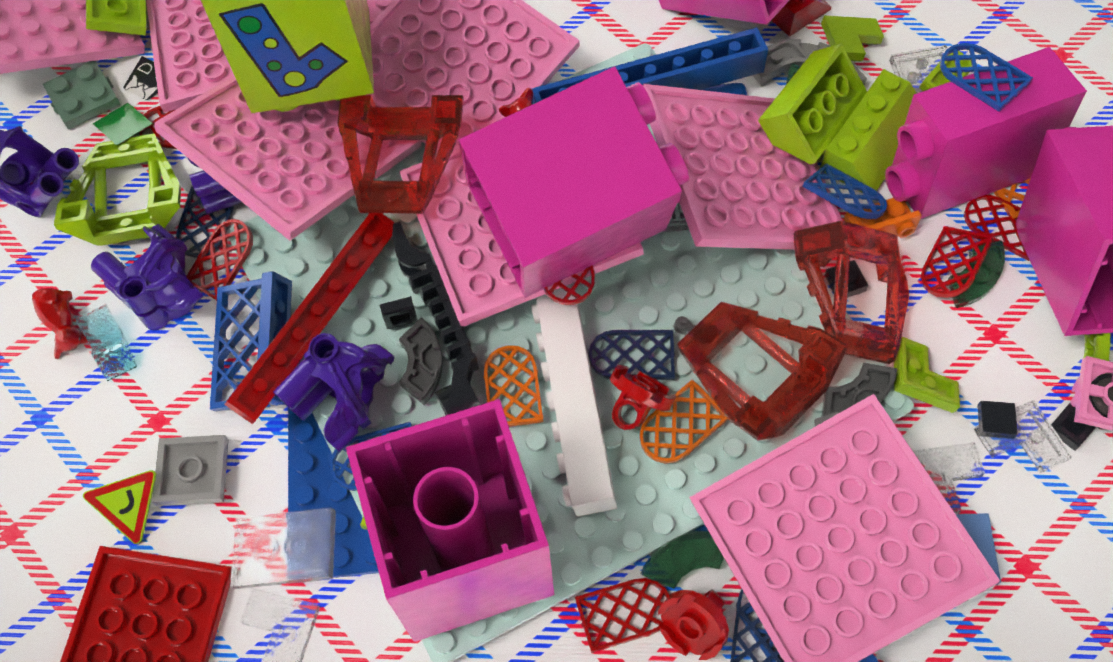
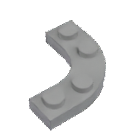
M789 39L768 46L769 50L764 72L752 76L762 85L784 72L799 69L813 51L830 47V45L819 42L818 45L801 43V39ZM853 64L863 85H865L867 77Z

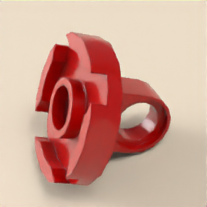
M617 365L609 378L611 383L622 391L612 410V419L616 426L623 430H631L642 425L651 408L661 411L670 410L676 395L670 394L667 396L670 390L667 386L641 371L637 375L627 373L628 366ZM625 405L633 406L637 412V418L632 424L625 422L621 416L622 408Z
M713 589L704 595L693 590L673 592L658 609V615L661 614L662 620L659 626L660 632L668 644L682 655L687 656L691 652L695 655H701L699 660L714 658L728 641L729 628L726 617L721 612L725 601Z

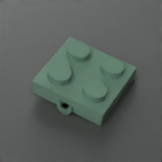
M89 61L42 84L52 101L50 105L56 115H60L68 130L120 105L118 98L112 90L114 88L108 76H104L96 61Z

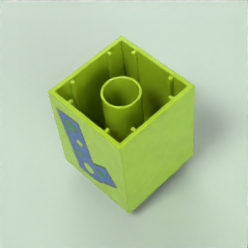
M201 0L251 113L270 110L285 112L293 110L300 105L331 100L346 102L354 100L361 95L374 93L370 16L367 0Z

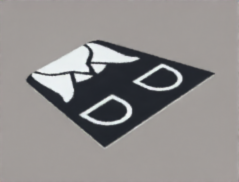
M141 56L123 88L144 100H150L158 93L154 62Z

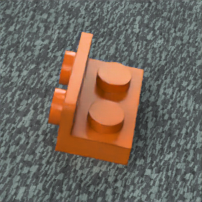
M891 198L886 200L887 208L883 216L877 219L860 218L846 212L844 221L859 249L869 245L876 247L888 239L897 236L904 238L914 233L922 217L920 211L911 212L905 200L899 202ZM863 209L866 212H872L871 209Z

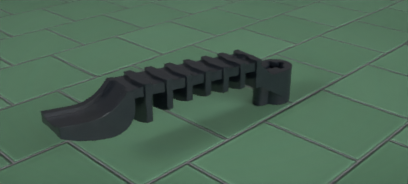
M401 221L393 224L392 235L400 269L403 275L409 278L408 282L413 293H420L424 304L429 307L451 362L453 371L451 385L436 391L437 399L445 416L479 406L478 398L470 385L474 371L479 370L477 356L471 349L472 346L469 338H466L464 326H460L437 265H434L430 254L415 249L409 243Z

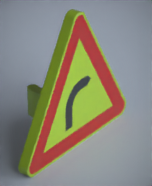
M149 470L85 491L83 499L132 543L139 544L143 540L157 474L154 470Z

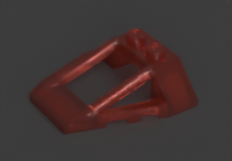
M371 95L340 99L337 124L342 136L344 153L348 161L352 186L360 213H424L457 142L462 126L463 95H432L431 107H377ZM356 133L371 138L363 176ZM442 138V141H441V144H440V147H439V150H438V153H437L438 142H439V139ZM383 140H426L419 181H374Z
M837 221L796 230L793 233L796 262L800 271L805 270L810 282L807 285L810 296H816L822 311L819 318L833 352L886 364L894 362L900 348L909 300L905 260L897 235L846 221ZM837 256L834 303L832 305L820 267H825ZM850 257L876 264L878 281L887 283L884 328L846 319Z
M720 302L677 343L684 359L730 422L757 441L782 436L826 392L848 349L847 344L821 328L810 325L807 328L792 325L791 320L780 317L778 320L759 316L758 311L725 302ZM760 329L803 344L798 350L799 362ZM741 331L791 373L764 402L754 395L750 397L710 362ZM734 401H736L741 406V408H739Z

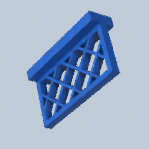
M274 271L262 273V278L218 287L210 410L217 412L230 409L224 405L226 401H222V391L228 384L235 391L239 385L233 379L242 366L248 371L251 370L253 366L247 359L258 348V360L291 317V280ZM258 289H261V300L255 305L250 299ZM237 294L240 298L232 309L229 310L228 295ZM247 304L252 311L242 323L237 316ZM260 317L259 331L254 336L249 331V328ZM233 322L238 329L227 340L226 330ZM246 335L250 342L240 353L235 346ZM232 353L237 359L226 371L224 369V360ZM276 395L269 402L275 406L284 405V402Z

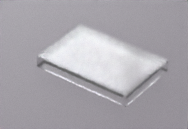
M330 507L236 518L230 587L242 589L333 579L336 510Z

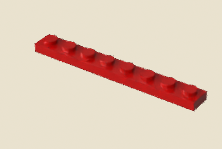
M375 207L371 210L226 401L225 406L251 424H254L275 396L273 391L294 370L308 351L311 340L322 332L392 237L394 221Z

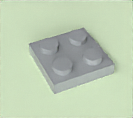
M226 435L159 438L155 469L157 475L152 503L156 506L224 503L229 443Z

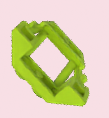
M155 134L130 137L119 145H115L112 141L96 143L82 165L84 172L79 179H73L69 185L70 194L68 197H62L57 204L54 226L59 231L97 246L150 238L144 232V226L152 228L160 224L165 228L180 208L181 186ZM148 162L149 192L147 208L108 215L106 169ZM161 174L165 184L164 186H162L161 184ZM93 178L95 212L88 199L83 200Z

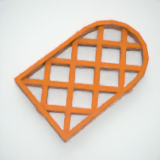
M507 345L496 349L489 355L484 367L483 378L486 387L487 403L497 400L501 394L510 400L503 408L505 416L511 420L507 421L509 427L544 422L538 369L534 357L526 349L519 346ZM517 352L527 356L522 364L513 359ZM501 355L505 360L498 367L492 363V360L496 356ZM530 361L534 372L525 367ZM509 362L518 367L512 375L502 370ZM489 366H490V367H491L492 369H494L495 371H494V373L488 378V369H489ZM521 371L531 376L524 385L515 379ZM499 373L508 379L501 388L492 382ZM534 379L536 393L528 388V386L534 381ZM511 382L520 387V390L514 397L505 391ZM489 386L497 391L491 399ZM524 391L533 397L527 406L517 400ZM536 401H538L539 414L530 409ZM514 403L523 409L516 418L507 412ZM527 412L535 417L522 419Z
M693 379L675 393L676 399L673 402L672 412H662L656 409L641 426L639 434L641 447L645 454L656 462L664 464L675 463L685 458L730 418ZM690 388V398L679 397ZM694 389L703 398H694ZM677 402H689V413H678ZM694 403H706V414L693 413ZM710 405H711L720 415L710 414ZM660 416L672 417V428L659 427ZM656 417L655 427H648V423ZM676 417L689 418V429L676 428ZM693 418L706 419V430L693 429ZM710 419L720 420L710 429ZM644 431L655 432V443L644 442ZM659 432L672 433V443H659ZM676 433L689 434L688 445L676 444ZM693 434H703V436L693 444ZM647 447L654 448V454ZM658 449H671V458L659 457ZM675 449H687L675 457Z

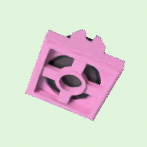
M1086 356L1082 359L1080 377L1076 380L1071 391L1075 393V396L1070 401L1071 405L1076 407L1074 422L1113 431V362Z

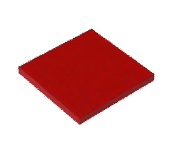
M99 546L60 662H208L235 569L232 566Z

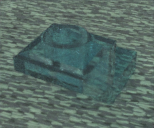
M107 304L76 318L77 324L92 347L91 355L107 382L137 367L124 334Z

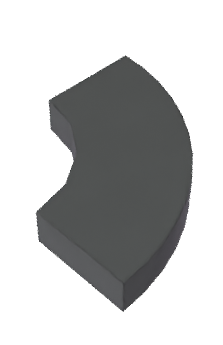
M421 317L399 338L401 346L408 355L407 369L399 383L408 393L425 405L439 384L443 361L436 334Z
M863 363L859 375L852 382L840 387H826L821 417L834 412L840 413L873 394L881 404L894 384L897 368Z

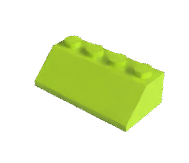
M842 43L813 51L758 120L772 145L808 164H815L867 93Z
M883 69L826 148L820 168L827 163L878 191L886 179V169L893 164L898 147V129L905 124L913 95L917 94L912 84Z

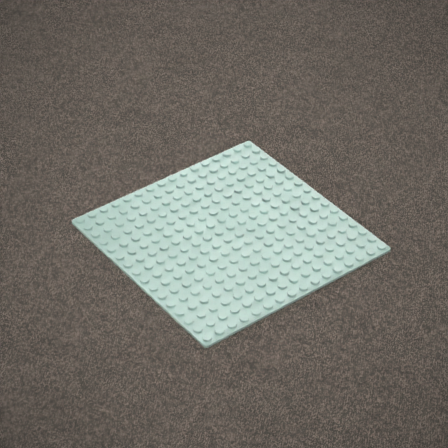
M643 43L562 80L657 54L649 44ZM648 124L647 126L652 136L654 137L650 124ZM422 142L419 149L291 241L260 216L245 221L244 223L251 228L253 234L252 249L242 265L249 281L262 278V273L274 271L291 280L292 316L374 207L395 223L401 221L409 243L415 249L430 254L434 265H436L399 171L440 154ZM679 203L680 214H683V211ZM677 204L674 209L676 223H681ZM686 222L684 225L667 226L666 230L640 242L644 255L595 274V284L591 295L583 302L578 303L588 353L590 344L596 336L605 331L673 330L675 380H658L670 389L667 396L677 393L693 379L730 416L729 420L685 458L675 463L664 464L656 462L647 456L641 447L639 438L641 426L631 430H623L615 425L612 419V410L622 391L615 387L610 379L600 376L591 367L617 503V509L576 517L572 506L566 507L562 486L568 485L566 473L560 474L557 454L562 453L561 442L555 443L551 425L552 422H557L556 412H550L546 392L552 391L551 383L544 380L541 362L547 361L545 352H540L536 333L542 332L540 323L535 324L531 305L537 304L536 298L464 326L466 338L468 337L471 342V349L476 354L479 370L474 371L470 385L480 405L487 403L483 377L485 362L492 352L500 347L512 345L526 349L534 357L538 369L544 422L511 426L509 429L549 545L555 595L422 639L432 662H452L704 525L689 497L814 428V420L822 415L826 387H840L852 382L859 375L863 363L886 366L801 250L696 247ZM234 227L230 228L227 234L233 232ZM246 232L240 234L241 243L247 241ZM393 235L320 333L331 334L339 342L353 343L360 348L366 345L378 344L395 357L391 365L389 363L386 365L384 378L376 383L373 388L374 398L369 406V419L372 424L365 429L359 427V433L356 436L411 422L412 426L445 416L435 392L451 385L453 371L451 362L447 356L446 347L441 340V333L435 324V319L429 307L424 304L420 293H413L408 282L409 278L403 275L394 249ZM235 236L229 238L232 246L236 245ZM591 276L584 278L591 283ZM580 283L576 288V293L583 296L589 288ZM258 289L255 294L260 301L261 289ZM411 296L418 320L422 317L436 334L442 353V373L434 394L425 405L408 393L399 383V380L406 372L408 364L407 352L401 346L399 338L416 322L387 329L382 317L380 304ZM684 316L697 327L706 326L715 331L728 333V337L723 341H718L716 346L712 344L703 346L700 342L695 343L687 331L685 333H677L673 325L678 317ZM609 336V338H610L612 341H614V340L618 337V336ZM630 336V337H632L635 341H637L641 336ZM653 336V337H655L658 341H660L664 336ZM625 337L617 343L624 352L632 345ZM648 338L640 343L647 352L655 345ZM670 338L667 339V340L663 343V345H664L669 351H670ZM602 339L596 344V347L603 351L609 344ZM612 348L605 355L614 362L621 354ZM635 348L628 355L637 362L644 354ZM658 348L651 355L660 362L667 354ZM595 351L592 353L594 359L598 355ZM519 352L513 357V359L521 364L527 358L526 355ZM498 355L492 360V363L499 367L505 358ZM303 356V358L300 360V362L297 364V366L305 359L304 356ZM602 358L595 363L603 371L609 366ZM625 358L617 364L625 365L629 368L632 366ZM648 358L640 364L647 372L656 366ZM669 359L663 366L671 372V360ZM530 361L525 367L534 372ZM509 362L502 370L512 375L518 367ZM489 366V369H488V378H489V377L494 373V371H495V370L492 369L490 366ZM659 368L654 374L665 373ZM635 369L631 374H638L639 370ZM521 371L515 379L524 385L531 376ZM499 373L492 382L501 388L508 379ZM534 379V381L528 386V388L536 393ZM511 382L505 391L514 397L520 390V387ZM894 384L881 403L893 422L909 414L914 408V404L909 396L894 391ZM489 386L491 399L497 391ZM690 388L679 397L690 398ZM694 389V398H703ZM524 391L517 400L527 406L533 397ZM502 394L498 398L502 408L510 401ZM330 395L312 412L323 436L326 421L337 403L336 398ZM538 401L530 408L537 414H539ZM677 402V412L689 413V402ZM514 403L507 412L516 418L523 409ZM694 403L693 413L706 414V403ZM672 404V406H671V408H670L669 411H662V412H672V411H673V404ZM625 405L622 408L621 416L625 422L632 424L637 418V412L633 406ZM710 405V414L720 415V414ZM651 408V410H650V412L648 413L647 417H648L651 413H653L656 409ZM527 412L522 419L535 417ZM660 416L659 427L672 428V417ZM656 417L648 423V427H655ZM676 417V428L689 429V418ZM693 418V429L706 430V419ZM710 419V429L720 420ZM644 431V442L655 443V432ZM659 432V443L671 444L672 433ZM676 433V444L688 445L689 434ZM693 434V444L699 438H701L703 434ZM326 440L333 454L335 448ZM647 447L654 454V448ZM659 448L658 456L671 458V449ZM675 449V457L687 449ZM342 450L338 454L336 461L344 464L348 458L347 452ZM344 471L342 474L346 484H350L354 478L353 475L347 471ZM350 490L363 517L364 514L358 492Z

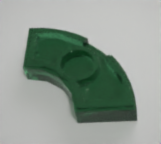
M1002 241L992 242L973 283L967 291L952 297L956 308L965 307L979 301L995 286L1005 263V251ZM986 244L978 247L981 253ZM974 249L969 250V258L977 256ZM977 261L970 263L972 269H974ZM965 268L962 272L957 273V275L960 276L969 271ZM950 275L948 280L953 279L954 277ZM969 278L961 280L963 285L967 282ZM957 282L948 285L950 291L959 288Z
M708 530L691 531L667 541L656 549L643 566L640 574L675 589L681 578L694 569L703 567L720 569L724 557Z

